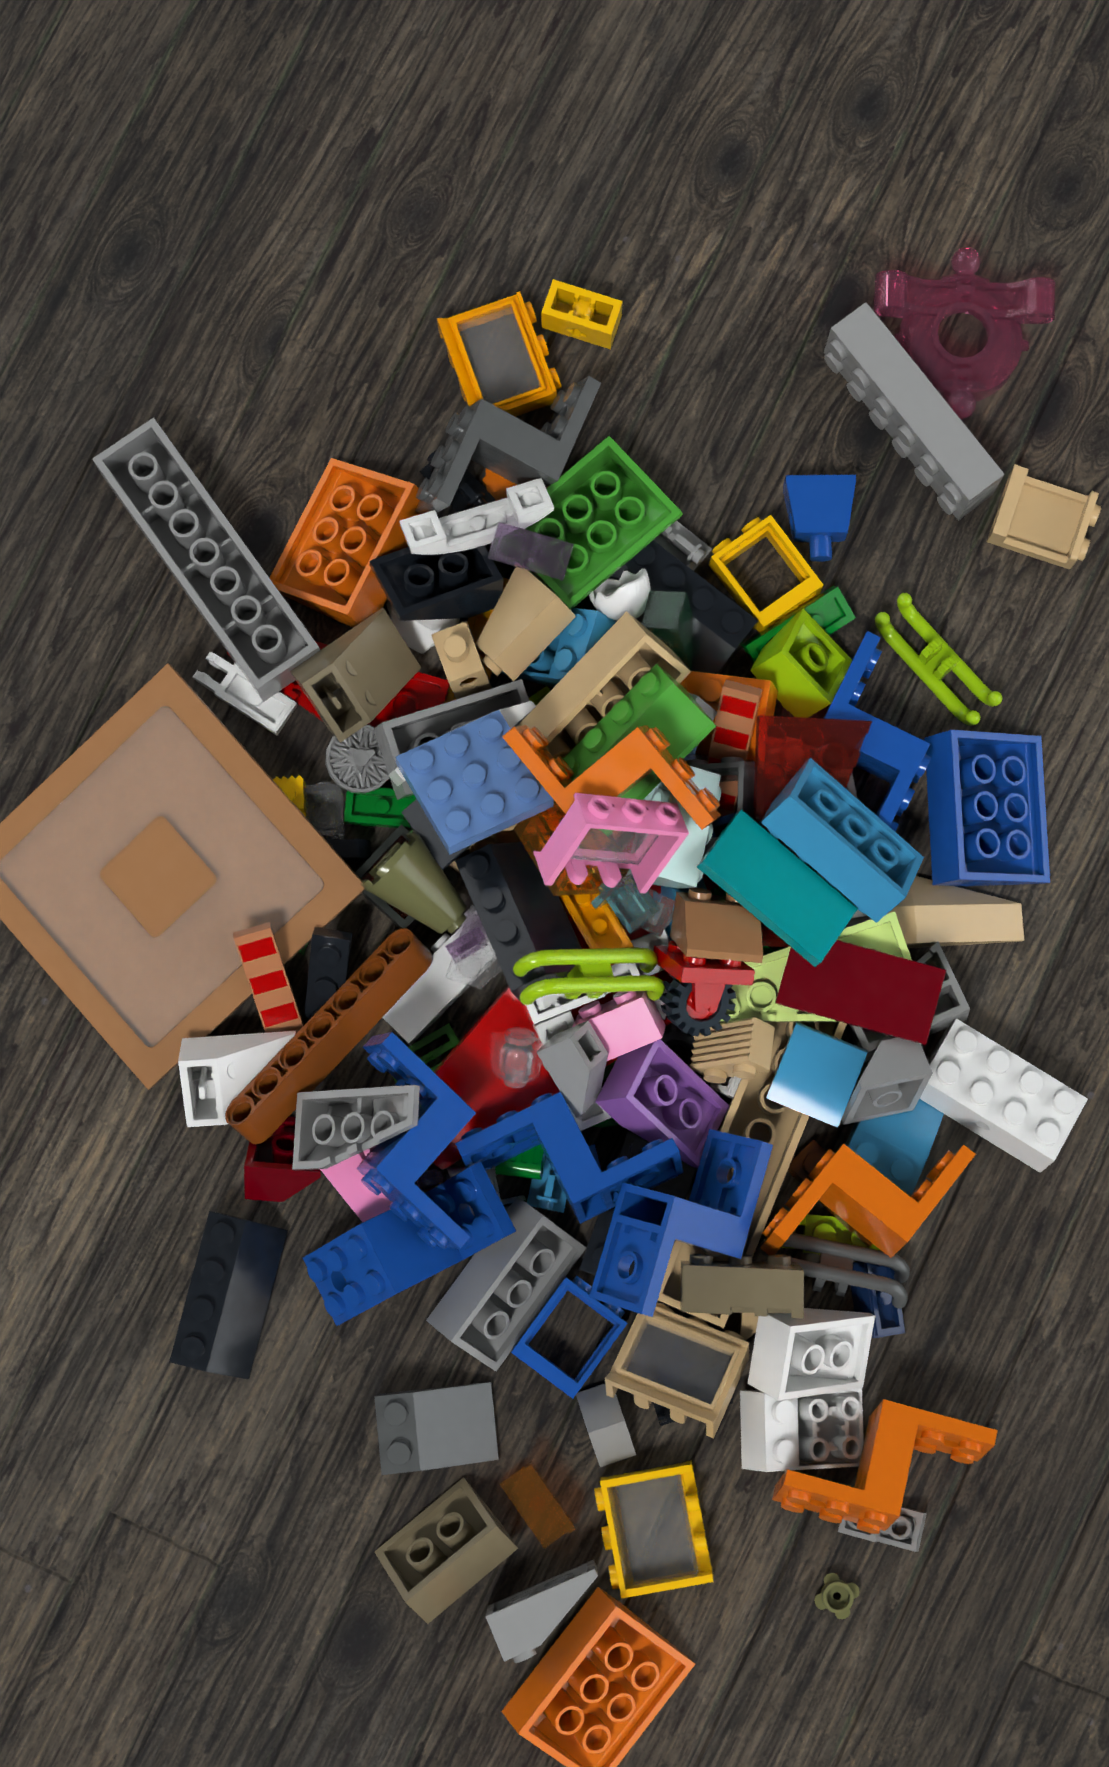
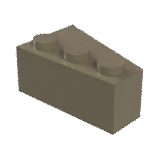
M690 1254L689 1261H681L680 1308L682 1312L726 1315H731L732 1313H755V1316L767 1317L768 1313H791V1318L804 1319V1270L797 1262H791V1256L768 1255L767 1262L752 1261V1255L742 1254L741 1259L729 1256L728 1261H713V1255Z

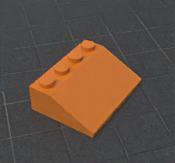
M331 458L269 577L281 595L338 622L355 627L383 608L387 600V596L372 571L369 561L409 547L399 521L420 515V513L415 511L420 501L416 498L419 488L413 483Z
M597 1587L501 1712L519 1735L566 1767H617L695 1666V1663L626 1606L600 1587Z

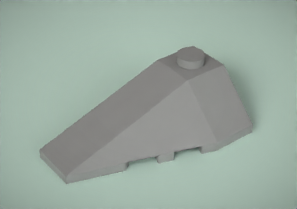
M404 1085L298 1092L292 1169H327L418 1126L420 1086Z

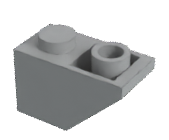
M589 1021L555 1034L536 1052L576 1118L582 1116L595 1103L602 1088L608 1057L607 1050Z

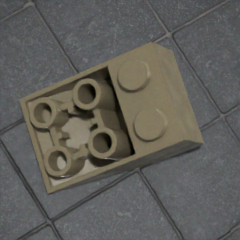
M381 608L290 672L326 727L341 743L370 723L421 669V666L385 609Z

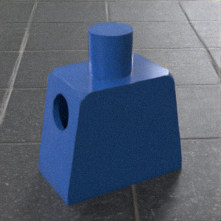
M856 475L785 476L783 494L792 539L794 542H809L811 561L823 562L831 560L832 542L845 541L849 530Z

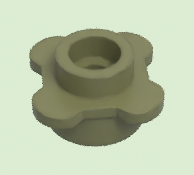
M828 1573L824 1576V1586L821 1593L817 1594L814 1598L815 1605L818 1609H828L835 1613L838 1619H846L850 1615V1608L854 1599L859 1596V1587L854 1582L846 1583L840 1580L836 1573ZM836 1592L840 1593L841 1595L838 1600L833 1598V1595Z

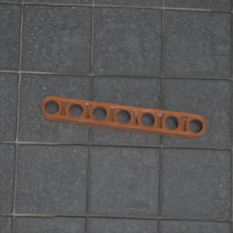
M400 928L390 934L230 1103L225 1113L227 1123L252 1144H259L267 1140L296 1109L297 1093L312 1092L427 971L433 960L431 951L407 928Z

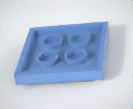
M499 710L396 756V765L449 855L541 813L554 805L553 798L503 739L502 736L511 728Z

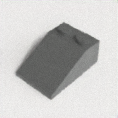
M491 1382L380 1393L374 1396L382 1475L499 1460Z

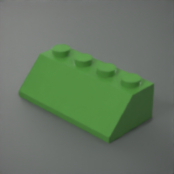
M656 663L562 759L572 769L574 775L570 778L574 781L633 730L645 725L649 728L657 727L671 744L666 749L674 759H679L680 757L684 759L717 725L687 690ZM652 771L621 798L643 800L661 780ZM601 829L606 835L612 832V830Z

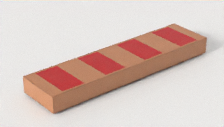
M725 680L715 721L717 726L713 730L709 749L708 764L721 763V759L724 757H740L747 763L763 689ZM738 781L720 782V806L716 810L723 817L736 812Z
M270 922L233 932V939L265 1033L296 1031L297 1033L304 1026Z

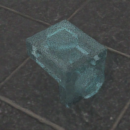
M632 873L621 878L614 888L607 887L602 883L598 887L601 893L591 902L595 909L608 903L629 934L640 929L661 910L648 891L646 894L639 893Z

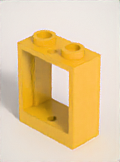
M769 515L764 520H761L759 517L753 519L742 528L743 534L737 539L731 541L730 538H727L719 543L712 550L714 555L711 556L709 567L736 603L758 620L756 630L759 633L814 599L821 593L823 583L772 515ZM767 537L800 581V584L760 612L726 565Z

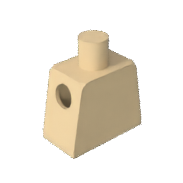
M467 621L431 635L456 699L492 689ZM468 678H476L470 683L461 684V682Z

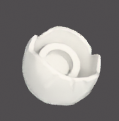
M641 569L637 574L623 571L619 581L609 578L592 591L589 596L596 610L616 621L626 611L635 619L641 616L646 611L651 600V587L646 569Z

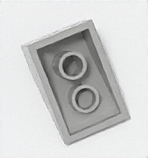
M594 1560L488 1605L485 1617L504 1661L513 1658L515 1663H519L537 1654L535 1649L541 1646L598 1577L597 1566Z

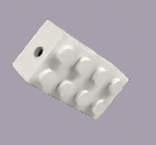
M957 1018L945 1030L928 1059L933 1074L920 1097L922 1101L1040 1173L1055 1161L1088 1100L1083 1095Z

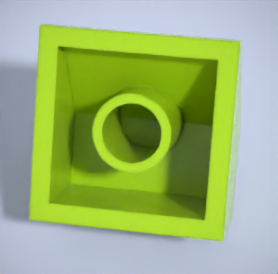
M803 608L761 649L750 671L757 679L772 681L778 690L777 699L781 702L782 706L799 722H802L832 703L852 659Z

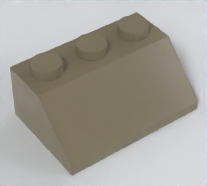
M463 1477L379 1547L375 1554L405 1603L429 1624L515 1552L518 1547L501 1522Z

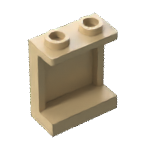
M1014 465L1008 475L987 542L1071 569L1077 559L1083 561L1086 556L1090 540L1086 539L1085 535L1088 526H1095L1101 510V506L1096 504L1099 493L1091 491L1089 495H1083L1028 477L1029 469Z

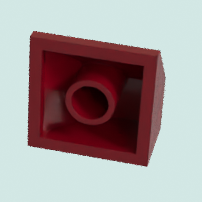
M288 1117L264 1142L259 1144L249 1142L244 1163L245 1199L284 1202L321 1178L322 1171L320 1169H292L296 1117Z

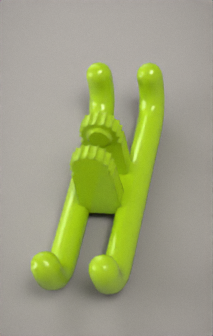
M901 593L897 598V607L900 613L928 645L918 655L894 629L890 622V616L886 612H880L876 615L875 625L877 630L892 649L959 721L968 726L978 724L981 718L979 712L968 709L941 679L952 670L980 701L991 707L1000 705L1003 699L1001 693L990 690L916 610L912 604L911 595Z
M648 948L541 950L523 956L513 966L514 974L522 977L530 970L541 966L575 965L565 978L544 979L526 987L520 994V1001L524 1005H530L536 999L551 994H565L566 999H577L582 993H586L588 998L593 999L600 997L604 992L647 991V997L655 1001L665 991L663 981L655 976H613L611 964L640 963L639 967L643 972H651L655 968L658 958L655 952Z

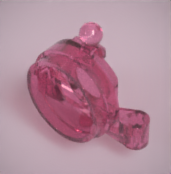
M969 247L960 248L952 256V268L956 274L942 276L940 280H928L910 276L902 271H881L875 275L874 293L875 314L882 317L903 318L898 334L893 336L960 419L967 418L973 414L976 408V401L985 399L997 392L1014 372L1020 359L1021 351L1029 350V342L1022 339L1020 324H1046L1055 320L1056 282L1053 279L1035 277L1013 283H991L988 278L975 275L980 267V257L974 249ZM965 313L973 315L980 320L987 334V342L984 349L974 356L964 358L954 356L946 351L940 343L938 336L939 325L945 318L952 314Z

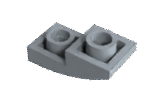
M902 1507L900 1517L886 1531L880 1530L879 1534L861 1531L857 1529V1523L842 1519L838 1532L872 1542H881L919 1552L927 1513Z

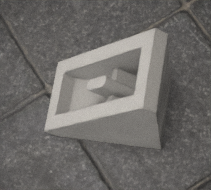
M605 1383L578 1392L576 1397L599 1466L603 1467L635 1456L636 1452L617 1395L615 1394L614 1398L607 1396Z

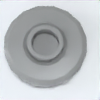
M366 725L341 743L335 736L331 738L326 749L325 765L330 777L339 787L351 793H369L379 789L389 780L390 777L388 776L389 774L374 732V727Z

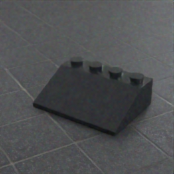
M653 540L609 578L619 581L623 571L637 574L641 569L645 568L650 581L651 600L646 611L636 619L670 647L690 671L721 674L743 647L742 644L747 642L755 632L758 620ZM589 599V601L583 608L587 610H596L593 603L591 602V599Z

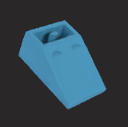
M573 608L571 611L576 617L518 678L554 688L616 621L597 610Z

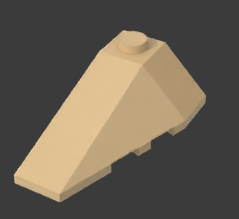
M915 876L906 898L887 913H896L908 948L932 947L937 942H939L940 946L1024 941L1021 903L957 886L933 885L932 880Z

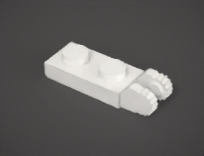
M209 652L205 659L209 661L210 665L222 670L227 675L221 684L214 681L206 673L198 670L192 678L214 692L216 697L273 734L278 735L298 706L297 703L281 692L276 693L263 702L236 663L232 665L215 653Z

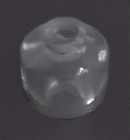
M519 1027L509 1028L495 1040L491 1068L494 1075L503 1080L504 1084L508 1087H525L527 1083L533 1082L540 1076L542 1061L536 1052L543 1044L539 1038L535 1037L533 1031Z

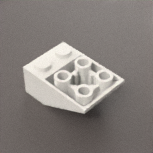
M296 1031L182 1038L178 1063L187 1127L228 1124L225 1119V1113L230 1103L296 1035Z
M862 1388L781 1401L770 1397L760 1390H740L742 1469L775 1472L786 1471L787 1469L808 1470L859 1466L864 1444Z

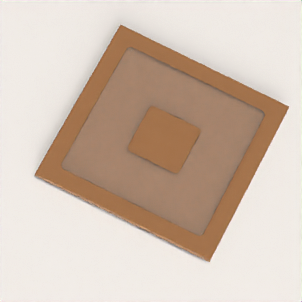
M169 663L0 823V919L148 1090L153 1088L178 1064L182 1038L207 1037L252 995L233 939V932L270 922L285 965L312 940V933L315 927L325 928L365 890L361 886L362 880Z

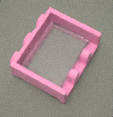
M575 793V801L542 851H533L545 885L552 886L564 867L569 880L573 884L581 885L588 876L585 865L597 866L603 883L607 887L614 888L622 878L619 868L631 870L639 893L646 894L689 832L677 803Z

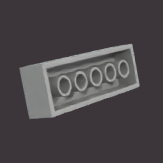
M867 302L831 327L824 350V359L834 373H841L848 382L847 389L853 398L858 402L862 400L870 410L869 415L873 423L880 430L885 428L893 438L892 445L896 452L903 458L908 457L916 467L914 469L915 474L920 482L925 486L930 485L937 493V501L941 508L948 515L953 513L959 521L991 497L1004 476L1003 471Z

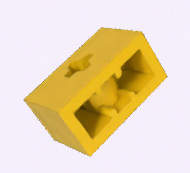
M553 279L541 312L542 328L611 350L622 317L623 301Z

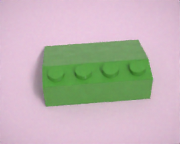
M608 436L566 471L557 482L546 488L554 505V511L524 530L501 539L500 542L502 547L518 564L526 568L572 610L592 591L678 520L683 513L620 446Z

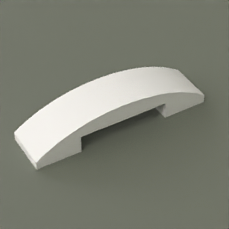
M542 478L506 488L507 498L438 518L436 511L433 510L400 520V526L411 554L434 555L469 550L499 541L533 525L554 511V505Z

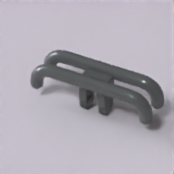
M792 1233L782 1245V1247L820 1253L818 1263L791 1258V1262H797L802 1267L804 1276L813 1278V1291L821 1292L825 1281L835 1282V1295L844 1297L848 1285L890 1294L892 1296V1305L897 1309L903 1308L907 1303L908 1294L901 1283H905L909 1279L910 1267L905 1259L897 1254L890 1258L881 1250L798 1233ZM764 1237L759 1246V1251L763 1256H768V1254L761 1249V1246L768 1239L767 1237ZM853 1260L891 1268L895 1271L894 1279L853 1270Z

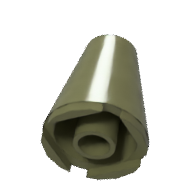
M411 830L406 834L410 841L408 843L405 841L402 845L397 842L369 872L374 879L372 881L364 879L361 882V886L434 931L442 934L448 930L452 934L466 920L467 917L463 912L467 906L431 855L420 835L415 830Z

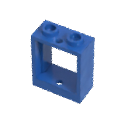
M577 1275L573 1281L567 1277L564 1278L511 1351L512 1354L572 1399L628 1324L622 1319V1316L625 1314L623 1309L605 1302L602 1304L596 1299L589 1298L592 1286ZM567 1291L571 1292L613 1324L575 1378L571 1377L529 1345Z

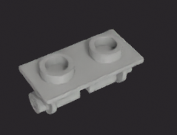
M677 520L654 539L656 543L693 571L712 550V548Z

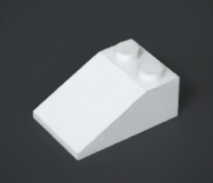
M804 1308V1319L791 1318V1313H768L767 1317L758 1316L747 1384L778 1401L863 1388L875 1315L863 1312Z

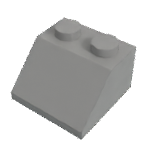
M888 1036L881 1040L847 1104L841 1119L843 1125L914 1110L933 1074L921 1044L893 1036Z

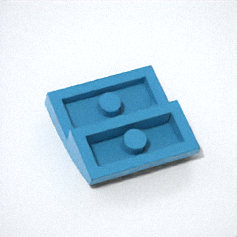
M796 1022L767 1092L766 1099L838 1128L868 1050Z

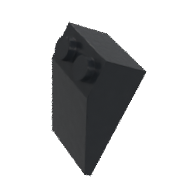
M485 546L434 555L411 554L409 547L369 561L372 571L400 621L470 618L494 609L503 592V577Z

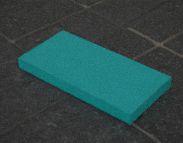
M742 809L734 815L697 865L698 869L814 967L823 961L858 910L857 907Z

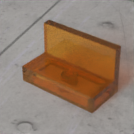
M532 1461L500 1483V1486L544 1549L565 1533L569 1532L570 1534L576 1530L575 1522Z

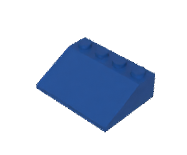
M948 730L925 737V741L930 743L926 755L931 757L926 768L932 884L939 886H989L1050 883L1041 736Z

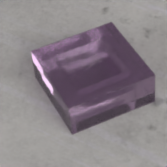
M479 926L445 947L456 965L487 946L488 943Z

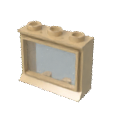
M657 1303L653 1317L637 1313L612 1369L605 1377L606 1395L614 1398L619 1388L634 1394V1403L640 1408L649 1409L651 1402L670 1409V1418L677 1423L684 1424L687 1416L706 1423V1436L714 1439L749 1360V1342L745 1341L736 1332L716 1330L709 1327L700 1318L693 1316L683 1317L675 1314L668 1306Z

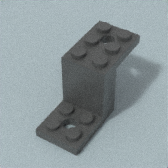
M587 376L578 383L573 382L568 389L560 390L551 405V410L555 411L550 423L546 422L541 430L536 429L484 399H480L471 406L466 405L459 414L454 413L446 427L445 432L450 434L445 446L440 445L432 458L431 465L435 467L430 479L425 478L417 491L416 498L420 501L415 511L423 514L435 510L437 513L450 506L470 460L517 485L542 478L545 487L557 482L601 382Z

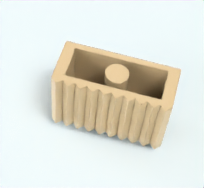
M757 1017L728 1021V1023L722 1022L719 1023L722 1026V1029L719 1031L710 1027L711 1035L704 1036L699 1032V1037L693 1036L695 1040L692 1043L694 1049L691 1050L693 1056L690 1057L692 1063L689 1066L693 1071L703 1075V1079L707 1082L725 1083L726 1078H734V1076L742 1079H753L758 1072L763 1073V1071L769 1072L775 1027Z

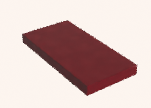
M836 940L823 961L814 967L791 947L775 1004L926 1045L946 970Z

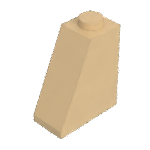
M519 564L514 569L475 644L486 655L481 661L496 676L503 671L512 681H515L572 622L576 615L556 594Z

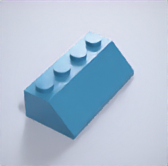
M811 758L804 763L771 803L761 821L775 838L783 841L797 854L801 861L814 868L825 878L828 884L838 889L854 903L861 913L868 915L876 923L906 898L924 859L918 851Z

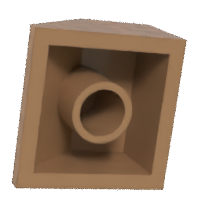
M689 888L688 893L676 892L670 937L685 956L762 963L761 921L727 892L726 896L711 895L712 892L703 888Z

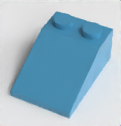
M919 1099L912 1111L855 1122L845 1145L911 1196L928 1159L944 1113Z

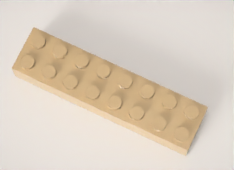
M626 611L518 726L527 725L530 729L534 726L538 728L549 742V745L545 747L555 759L559 756L563 758L656 663L679 683L691 671L670 647ZM554 801L553 807L472 844L449 866L460 873L455 861L488 844L528 841L560 807Z

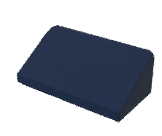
M860 1261L853 1262V1270L894 1279L895 1271L891 1268ZM851 1286L854 1312L875 1315L872 1338L906 1333L902 1308L897 1309L892 1305V1296L890 1294Z

